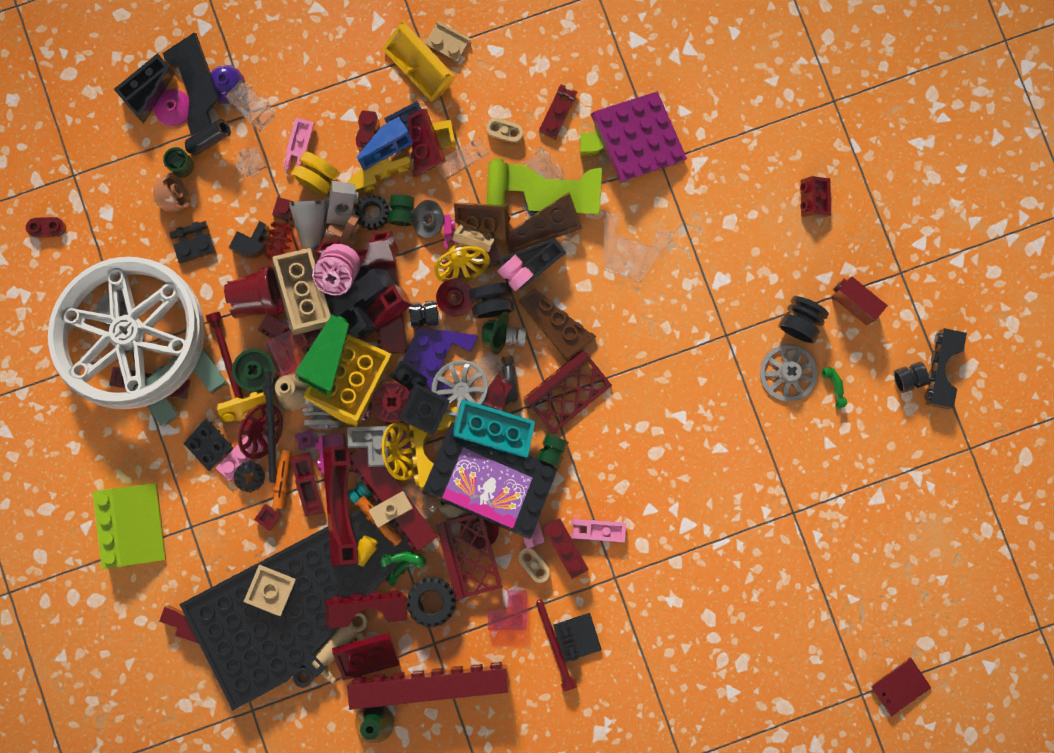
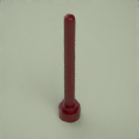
M221 312L208 314L205 317L207 323L214 329L235 399H243L240 386L233 379V363L220 325L222 324Z
M537 600L536 605L562 676V684L560 685L563 692L578 687L576 680L569 675L544 602Z

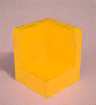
M451 120L432 123L441 148L456 147Z

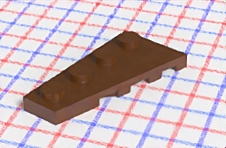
M570 192L509 231L510 243L507 246L510 254L582 229Z
M535 288L519 300L565 360L569 359L597 337L592 332L590 333L583 328L584 326L570 318L566 312L561 311L552 301Z

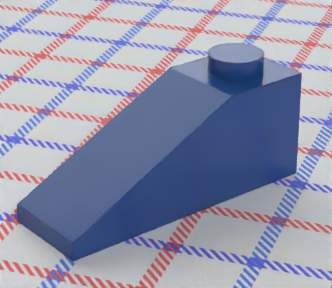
M397 117L383 125L359 153L357 159L364 171L413 144L411 136L401 119Z

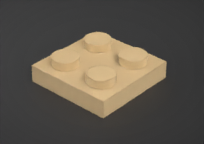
M462 225L455 231L452 239L460 246L479 247L487 252L491 250L496 241L495 238L487 237L484 233L477 230L473 231Z
M259 565L244 602L282 616L296 579Z

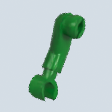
M834 368L822 369L823 378H829L834 386V393L837 397L836 409L845 407L847 399L843 397L844 387L842 379Z
M409 551L397 553L394 556L385 554L381 558V565L385 567L394 562L407 561L414 563L416 568H422L425 566V558L422 554Z
M401 562L394 569V573L391 572L386 577L388 584L393 587L398 577L406 569L414 567V563Z

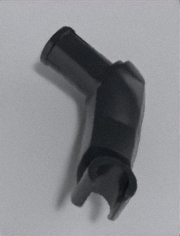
M511 355L509 363H505V357H502V363L505 365L503 367L504 380L513 385L505 405L510 402L515 403L519 395L515 367L512 366L514 358Z

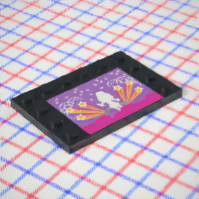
M452 421L422 489V493L527 539H531L558 468L530 455L525 458L453 437L454 422Z

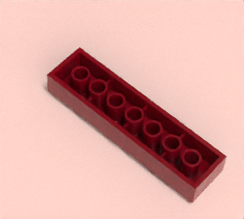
M492 662L490 666L483 667V664H473L467 669H463V666H454L449 671H444V668H435L430 673H424V670H416L411 675H405V672L393 673L391 677H385V674L374 675L371 679H366V676L354 677L347 685L349 710L509 693L507 664L502 665V662Z

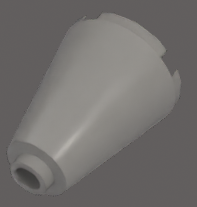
M327 200L289 202L302 248H311V251H317V247L320 246L328 206Z

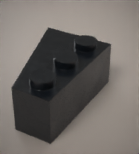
M555 238L502 257L497 262L502 267L515 254L523 262L521 267H526L533 273V276L519 288L522 290L567 252Z
M372 269L353 283L346 293L337 295L327 302L328 309L332 315L343 317L350 323L351 319L356 316L353 309L359 307L367 310L379 294L395 283L387 270Z

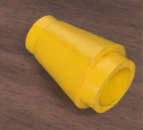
M363 536L359 540L357 548L358 565L364 567L378 548L376 546L378 542L373 538Z

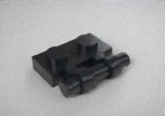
M197 221L192 223L191 226L178 227L175 231L169 232L171 239L179 237L180 242L173 244L180 264L216 252L211 234L203 235L202 233L203 229L208 228L206 221L200 223ZM196 233V237L186 239L185 235Z

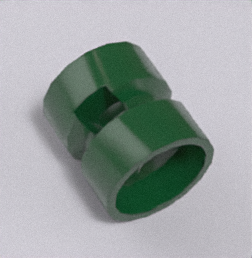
M173 147L165 152L163 156L164 165L175 176L184 178L192 173L194 162L183 149Z
M391 195L390 208L392 210L389 212L388 223L397 226H411L413 223V213L410 211L414 210L415 198L407 195Z
M546 434L542 443L544 448L540 449L536 459L552 466L560 467L563 459L561 454L566 451L569 442Z

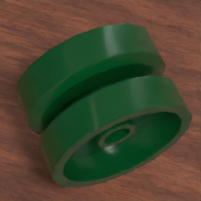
M258 349L243 351L236 357L232 366L235 382L241 388L252 393H263V386H265L264 371H272L273 385L279 375L278 365L273 357Z

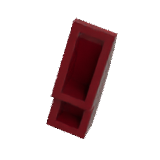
M311 452L292 456L290 461L305 517L324 512Z
M165 606L159 622L176 627L175 636L198 643L183 611L172 606Z

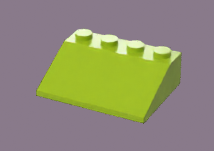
M157 483L92 491L101 569L166 560Z

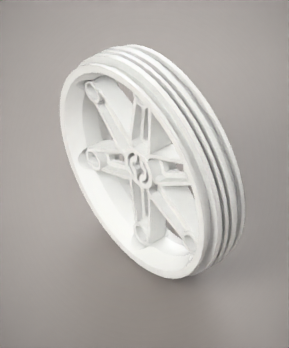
M118 257L89 267L76 276L63 290L56 301L50 317L48 346L58 374L78 395L94 404L107 408H140L154 404L171 395L191 375L203 348L205 335L204 318L200 303L193 290L169 267L159 262L139 257ZM127 275L151 276L167 284L135 307ZM106 281L109 282L110 315L77 309L92 290ZM119 290L123 291L128 315L120 316ZM174 291L173 294L168 297L169 292ZM161 300L163 303L142 323L138 317ZM179 300H181L186 314L187 329L185 340L153 328ZM86 319L110 323L109 332L85 324ZM70 326L101 337L74 366L68 350ZM145 333L168 341V347L142 342ZM110 342L116 347L94 365L91 364ZM183 344V348L177 351L178 346ZM134 349L135 376H131L126 351ZM143 350L178 356L173 366L161 378L148 386L145 385ZM118 359L126 392L102 391L90 386L86 382ZM85 369L84 374L80 375V372ZM136 384H139L138 388L135 391H133V387Z

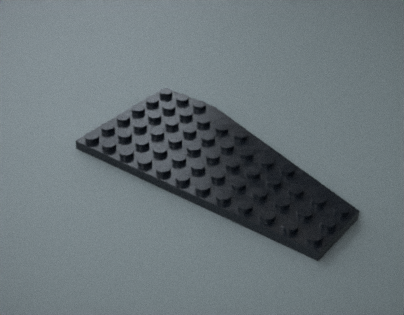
M375 501V502H373V503H371V504L375 507V506L379 505L380 503H378L377 501ZM361 510L349 515L357 548L359 540L363 536H368L378 542L376 545L378 548L364 567L358 564L331 566L329 529L327 526L179 604L232 711L287 682L295 671L338 629H329L326 624L325 600H329L333 596L348 598L353 594L370 595L400 564L394 562L382 567V556L385 554L394 556L397 553L411 552L413 550L407 543L409 538L406 533L401 534L396 528L397 521L395 519L389 523L404 539L394 547L370 520L366 519L367 516ZM259 565L296 579L282 616L244 602Z

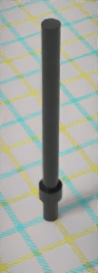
M267 370L264 371L265 386H263V395L266 398L269 482L276 483L277 466L273 398L275 386L273 385L272 371Z

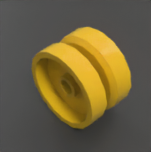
M304 151L299 159L304 167L295 166L290 175L312 191L327 196L331 189V185L327 181H336L340 172L322 158Z

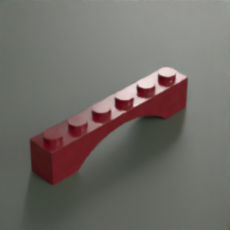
M395 284L379 294L373 304L367 309L376 326L374 331L412 306L405 291ZM352 322L349 323V330L354 327ZM316 339L301 348L304 355L307 354Z
M348 445L329 446L323 449L331 566L358 564L357 543L351 528L348 510L350 451Z

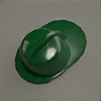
M507 311L502 312L497 320L487 321L482 327V342L487 347H490L495 355L502 351L506 342L509 313Z

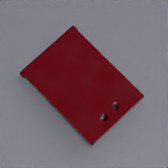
M909 657L908 660L871 685V688L889 715L893 716L923 693L930 690L931 686L912 658Z

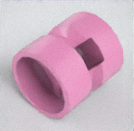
M516 254L497 270L503 279H509L508 284L514 291L533 276L529 269L521 267L523 262Z

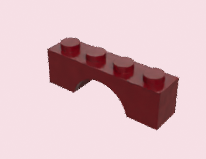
M389 231L374 234L367 249L355 252L360 258L361 266H373L381 262L385 264L391 263L395 260L399 250L393 232ZM339 240L321 243L316 251L318 259L327 247L342 243Z
M392 590L387 594L372 592L368 596L353 594L348 598L333 596L331 599L325 600L326 624L329 629L349 627L354 616L366 609L380 611L387 622L407 620V597L399 590Z

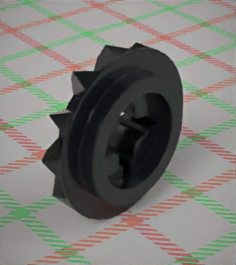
M244 462L234 472V483L242 492L251 493L259 490L264 484V470L255 462ZM253 471L252 476L255 478V480H250L246 484V478L244 477V475H249Z

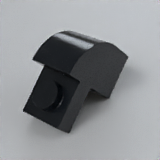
M259 221L251 238L237 231L228 248L245 258L261 256L267 250V247L262 242L266 241L270 234V231H268L269 227L267 224Z

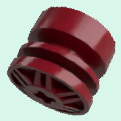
M384 383L373 394V411L378 418L388 424L395 422L404 423L398 418L410 391L400 383ZM390 399H392V400L397 399V400H396V404H397V405H396L395 407H394V406H390V407H389V405H390L389 400H390Z

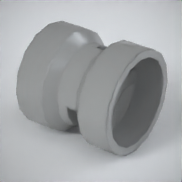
M507 326L506 345L517 344L518 346L525 347L526 328L515 329L513 326Z

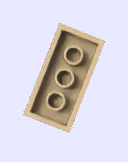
M311 248L273 256L272 266L292 335L323 328L330 318V313L324 292L313 281L312 272L315 262Z

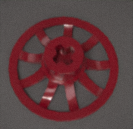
M266 403L259 404L250 410L239 428V449L244 456L250 459H260L268 454V445L262 435L267 436V431H265L267 429V419L264 417ZM274 405V416L276 414L278 418L275 422V427H278L275 435V444H277L283 430V417L279 408ZM260 409L259 417L255 418L252 414ZM242 435L248 436L245 444L242 443ZM259 442L263 447V452L257 454ZM252 443L253 450L250 454L245 449L250 447Z

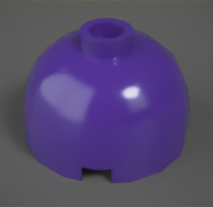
M221 65L211 71V76L219 95L218 102L232 104L243 97L247 84L244 76L237 68L231 65Z

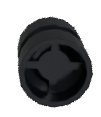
M426 301L424 305L420 302L411 303L412 306L409 307L412 328L423 327L424 324H427V326L439 325L436 301Z
M921 361L911 364L909 369L902 367L894 370V379L901 393L914 390V387L920 388L929 385L930 383L928 371Z

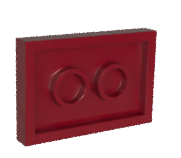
M390 633L332 648V654L343 681L400 665Z

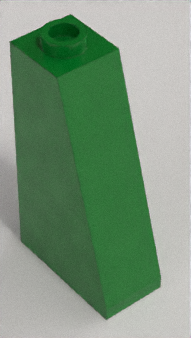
M331 315L295 371V379L328 397H331L349 333V323L347 320L340 316Z

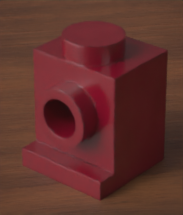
M267 314L258 331L262 334L267 332L266 336L274 341L277 338L286 341L290 334V327Z

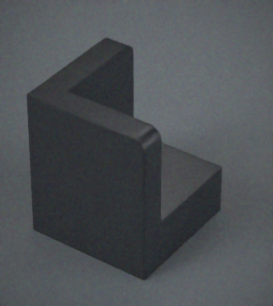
M356 307L353 309L356 316L351 319L354 327L349 332L354 338L364 339L376 329V326L366 309Z

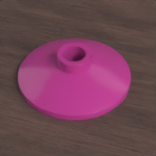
M177 89L164 91L154 107L158 120L168 126H178L188 119L189 97ZM174 103L173 108H168V105Z

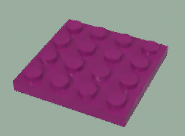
M658 91L591 113L593 122L620 183L687 160Z

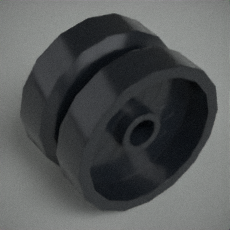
M493 283L470 289V301L477 303L472 307L473 318H491L499 316L504 311L508 313L513 312V300L507 298L511 295L509 284Z

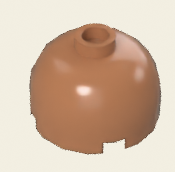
M168 173L159 178L153 187V200L163 210L177 212L190 205V201L187 202L186 196H189V192L179 177L174 178L172 176L173 173Z

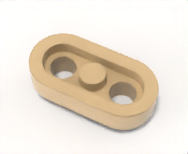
M492 118L487 122L486 130L492 138L512 144L520 142L523 138V129L519 124L500 118ZM497 126L499 127V130L495 132L492 130V128ZM516 132L517 136L512 137L510 134Z
M531 548L522 549L518 555L519 563L535 582H545L550 576L548 566L535 550ZM526 554H530L532 556V559L530 561H526L524 559V556ZM542 569L544 571L543 576H538L536 571Z

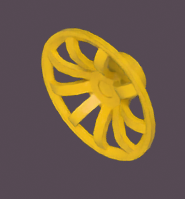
M455 245L436 261L434 274L438 280L444 282L448 280L445 277L452 272L453 268L452 278H458L459 268H461L465 276L461 280L468 282L479 277L487 270L490 264V257L484 249L479 247ZM467 250H474L476 252L469 254ZM480 254L484 255L483 259H476ZM445 258L449 261L446 264H440ZM473 263H476V264H482V263H484V265H483V267L480 268V267H477L476 265H474ZM466 266L474 270L476 273L470 276ZM447 268V270L443 273H439L438 269Z
M401 422L392 423L386 428L382 438V456L391 476L397 480H407L413 475L416 467L413 466L411 459L402 456V454L413 453V456H416L415 448H401L410 441V437H414L408 426ZM398 427L397 437L395 431L393 430V428ZM404 430L407 433V436L402 441H400ZM388 433L392 436L390 442L386 441ZM385 446L388 447V457H387V458H386ZM389 462L394 463V471L390 468ZM403 462L407 463L411 467L409 472L407 471V467L404 465ZM400 468L403 470V476L398 475Z

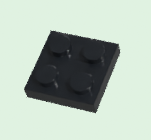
M414 383L398 419L434 436L450 400Z

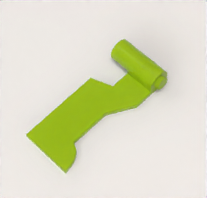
M493 158L492 162L488 163L486 204L505 205L506 191L524 192L529 211H541L570 192L577 213L600 214L603 168H595L585 172L581 180L545 179L526 165L504 163V159Z

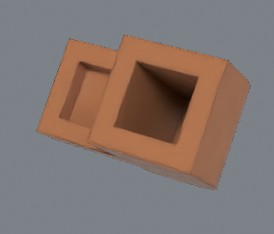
M352 214L345 228L340 225L330 224L321 243L339 240L343 245L352 248L360 236L356 234L360 226L357 224L359 216Z

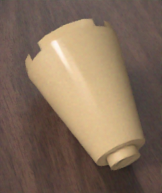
M295 372L280 376L274 384L277 404L283 409L291 411L304 407L305 398H303V395L308 386L295 379Z

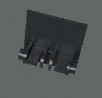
M204 419L183 444L208 471H211L226 453L233 450L232 443H229L224 438L225 435H221L220 430L217 431L212 422Z
M590 613L553 624L565 662L574 661L579 657L602 650Z

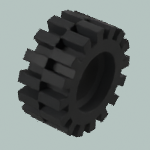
M370 194V196L365 195L363 199H359V203L356 204L355 214L359 216L358 222L363 228L378 230L379 227L383 228L384 224L388 223L390 209L383 197ZM374 205L379 208L380 214L377 218L369 219L366 217L365 211L369 206Z

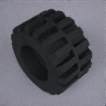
M427 577L418 581L412 586L406 599L407 611H409L410 617L417 624H421L424 627L432 628L444 624L450 619L456 608V598L450 584L436 577ZM429 590L437 591L443 598L441 610L434 614L425 612L420 605L421 596Z

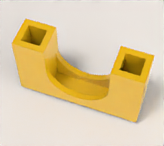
M457 407L447 408L451 411L457 412ZM444 413L436 433L447 432L452 421L455 422L456 416ZM409 425V430H413L414 437H410L411 448L416 450V456H412L413 466L418 468V474L415 475V484L420 486V491L422 492L433 466V463L424 454V446L432 435Z

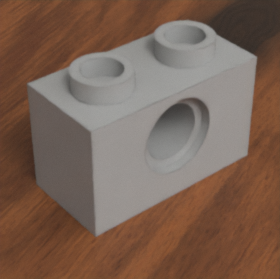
M332 181L327 203L326 223L346 226L351 215L355 214L353 204H357L358 192H355V184Z

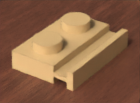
M437 21L425 44L429 49L458 63L470 42V38Z

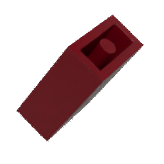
M852 276L847 280L843 278L833 288L834 294L831 297L866 326L876 321L888 306Z

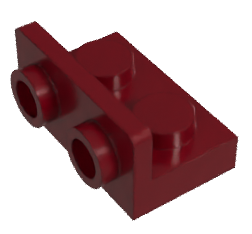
M810 176L800 181L801 216H831L830 178Z

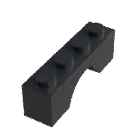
M944 328L936 333L934 339L936 349L931 356L933 366L932 370L928 373L930 383L924 396L926 405L944 409L954 408L957 388L952 386L947 380L945 367L951 356L964 352L966 332Z

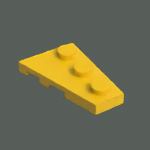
M254 392L250 394V397L244 399L236 398L218 404L217 411L221 423L243 421L250 410L259 404L266 403V398L263 393L258 394ZM273 395L274 405L278 408L275 395ZM260 409L252 414L255 418L259 417Z

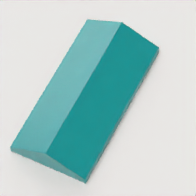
M462 399L454 422L453 437L527 458L535 421Z

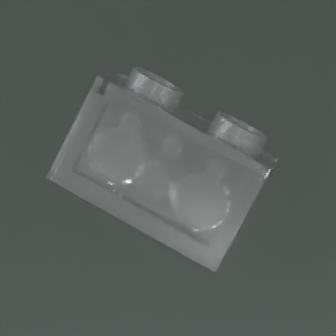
M541 147L537 149L533 156L522 163V165H526L545 179L563 180L564 178L562 168L558 164L555 166L551 161L552 156L547 150L543 151Z

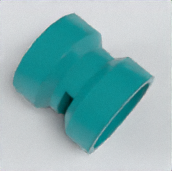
M362 480L357 484L356 488L348 491V496L354 504L363 496L366 499H370L373 496L371 490L365 486Z

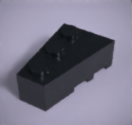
M157 53L115 87L114 91L144 124L175 73Z

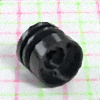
M793 296L791 304L787 307L788 311L792 314H783L778 327L798 340L814 344L820 334V330L815 325L823 326L825 324L823 319L828 318L829 312L810 299Z

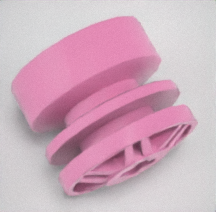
M333 244L327 247L313 268L312 277L314 283L321 291L329 295L346 293L360 271L361 262L359 256L352 248L343 244Z

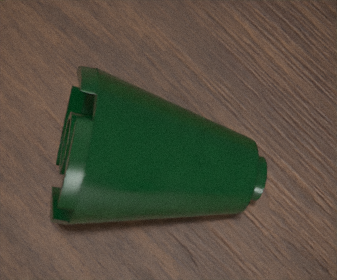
M386 706L362 708L356 716L355 728L363 740L370 743H379L391 735L394 728V717Z

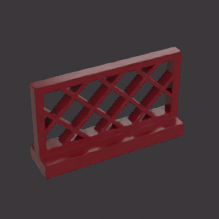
M581 350L523 398L554 434L610 388L612 384L592 361L589 354L585 350ZM587 361L592 366L591 375L581 374V368ZM570 375L578 376L577 387L566 386L567 378ZM581 376L591 377L590 389L579 388ZM594 378H601L606 385L600 390L593 389ZM563 388L562 399L551 398L552 390ZM566 389H576L575 401L565 400ZM579 390L590 391L587 401H578ZM540 400H548L547 411H539L535 404ZM551 401L562 402L560 413L550 412ZM564 402L575 403L574 411L571 414L563 413ZM550 414L560 415V422L554 428L549 423Z
M468 515L436 524L456 600L503 587L485 520L479 518L481 525L478 531L468 526L471 519L477 517L475 515ZM458 523L464 527L459 536L452 533L450 524ZM466 528L475 533L471 543L461 538ZM478 535L485 539L486 545L483 550L473 545ZM459 540L469 545L464 555L457 552L456 546ZM471 547L481 552L476 562L466 557ZM483 554L491 560L488 569L478 564ZM464 559L474 564L469 574L462 570L461 565ZM476 566L486 571L481 581L471 576ZM488 573L495 577L497 585L488 586L483 583ZM469 578L479 583L475 591L468 592L466 584Z

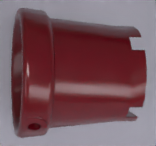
M271 266L259 268L256 273L227 281L228 284L224 285L226 304L230 303L233 309H229V312L235 319L264 314L276 316L283 313L284 304L274 270Z

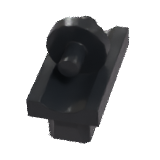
M401 360L396 369L389 375L390 378L409 390H412L414 383L425 387V382L428 379Z

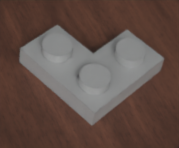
M387 426L347 427L348 448H367L368 467L385 466L382 456V438ZM385 446V452H386V458H387V457H388V447Z

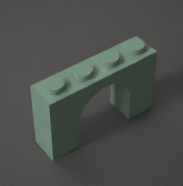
M202 348L200 358L193 372L198 375L207 390L213 394L228 382L205 349ZM178 356L170 359V364L167 366H160L155 369L151 377H145V385L148 386L161 378L173 366ZM168 397L147 406L160 426L163 427L180 416Z

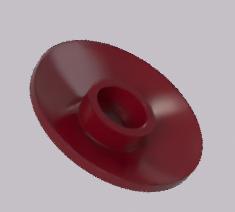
M457 278L444 281L436 293V302L440 310L446 315L453 317L467 313L473 305L469 296V290L471 289L469 284ZM451 295L457 297L455 302L450 299Z
M479 517L472 518L468 524L469 527L478 531V526L481 525ZM485 520L492 545L498 538L499 526ZM466 528L462 538L471 543L475 533ZM478 535L473 545L483 549L486 545L485 539Z

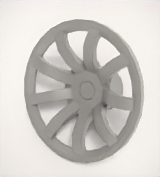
M782 345L772 349L764 357L760 367V379L765 390L774 398L787 402L796 401L812 391L817 380V368L814 359L806 350L795 345ZM786 349L797 351L792 361H789ZM781 351L784 363L776 361L771 356ZM801 353L809 360L808 363L803 365L797 363ZM769 361L778 367V371L765 372L767 362ZM812 367V378L801 374L802 370ZM779 376V379L769 387L765 377ZM799 379L810 382L805 391L801 389L798 382ZM782 382L785 383L783 396L773 391ZM791 384L794 385L799 395L788 397Z
M457 360L446 364L437 372L433 379L431 391L438 395H451L448 398L450 400L448 406L457 400L458 412L462 399L476 403L472 398L474 392L482 393L480 400L476 403L482 405L487 396L488 381L485 373L478 365L466 360ZM465 365L462 379H459L454 366ZM472 367L478 373L467 380L468 370ZM450 369L454 382L442 377V374ZM482 377L483 387H472L473 383ZM438 381L448 385L450 389L437 391ZM446 409L445 413L448 415H457L456 411H451L449 409Z

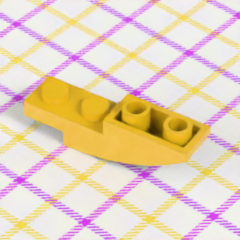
M388 157L365 171L360 169L346 183L355 184V192H358V194L362 192L371 193L376 190L375 188L379 187L378 179L386 180L393 174L407 173L412 166L409 157L390 162Z

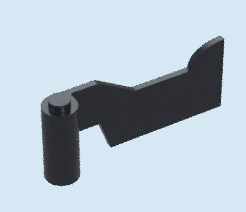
M192 33L162 54L169 65L179 67L189 96L187 124L191 133V137L185 140V149L189 154L197 156L229 137L231 129L223 119H219L214 123L211 122L208 112L219 99V95L197 33Z

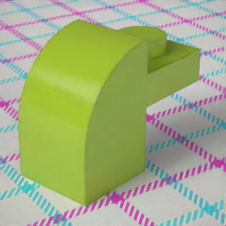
M595 124L594 133H580V156H596L605 150Z

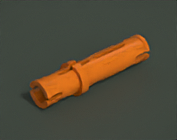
M280 450L276 483L273 486L272 508L284 509L285 496L289 489L287 488L291 451ZM285 461L284 474L282 478L283 464ZM282 481L281 495L279 498L280 485Z
M363 496L355 505L367 516L366 519L370 520L377 527L369 512L374 506ZM389 522L378 528L394 547L404 539Z

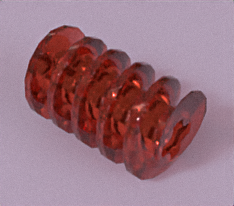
M272 222L271 227L274 229L269 230V234L272 236L267 237V241L271 244L265 245V248L269 251H264L263 255L272 261L273 256L286 254L283 251L289 250L290 247L285 245V243L292 242L287 235L294 234L289 228H295V226L285 222Z

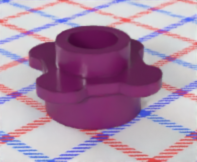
M308 429L306 432L296 433L295 438L298 440L299 450L304 451L306 448H314L316 446L313 430Z

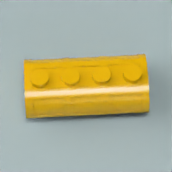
M401 21L382 47L384 52L431 103L440 98L455 80V75L405 21Z

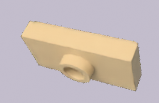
M404 491L373 507L369 512L379 528L413 509Z

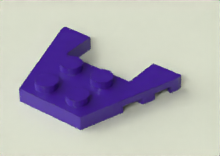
M418 328L402 362L428 378L425 382L426 386L431 390L433 379L441 369L452 344L471 352L478 336ZM438 381L437 391L450 389L448 385ZM440 395V396H442V397L448 399L450 395Z

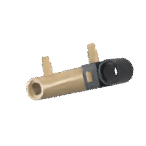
M361 611L355 615L363 619L362 626H356L353 618L349 627L338 628L303 663L305 666L295 671L293 682L296 686L301 688L307 687L320 674L332 684L336 681V678L327 669L335 660L332 648L349 644L355 638L358 641L367 639L361 633L369 623L366 613ZM301 672L308 674L309 679L307 682L300 679Z

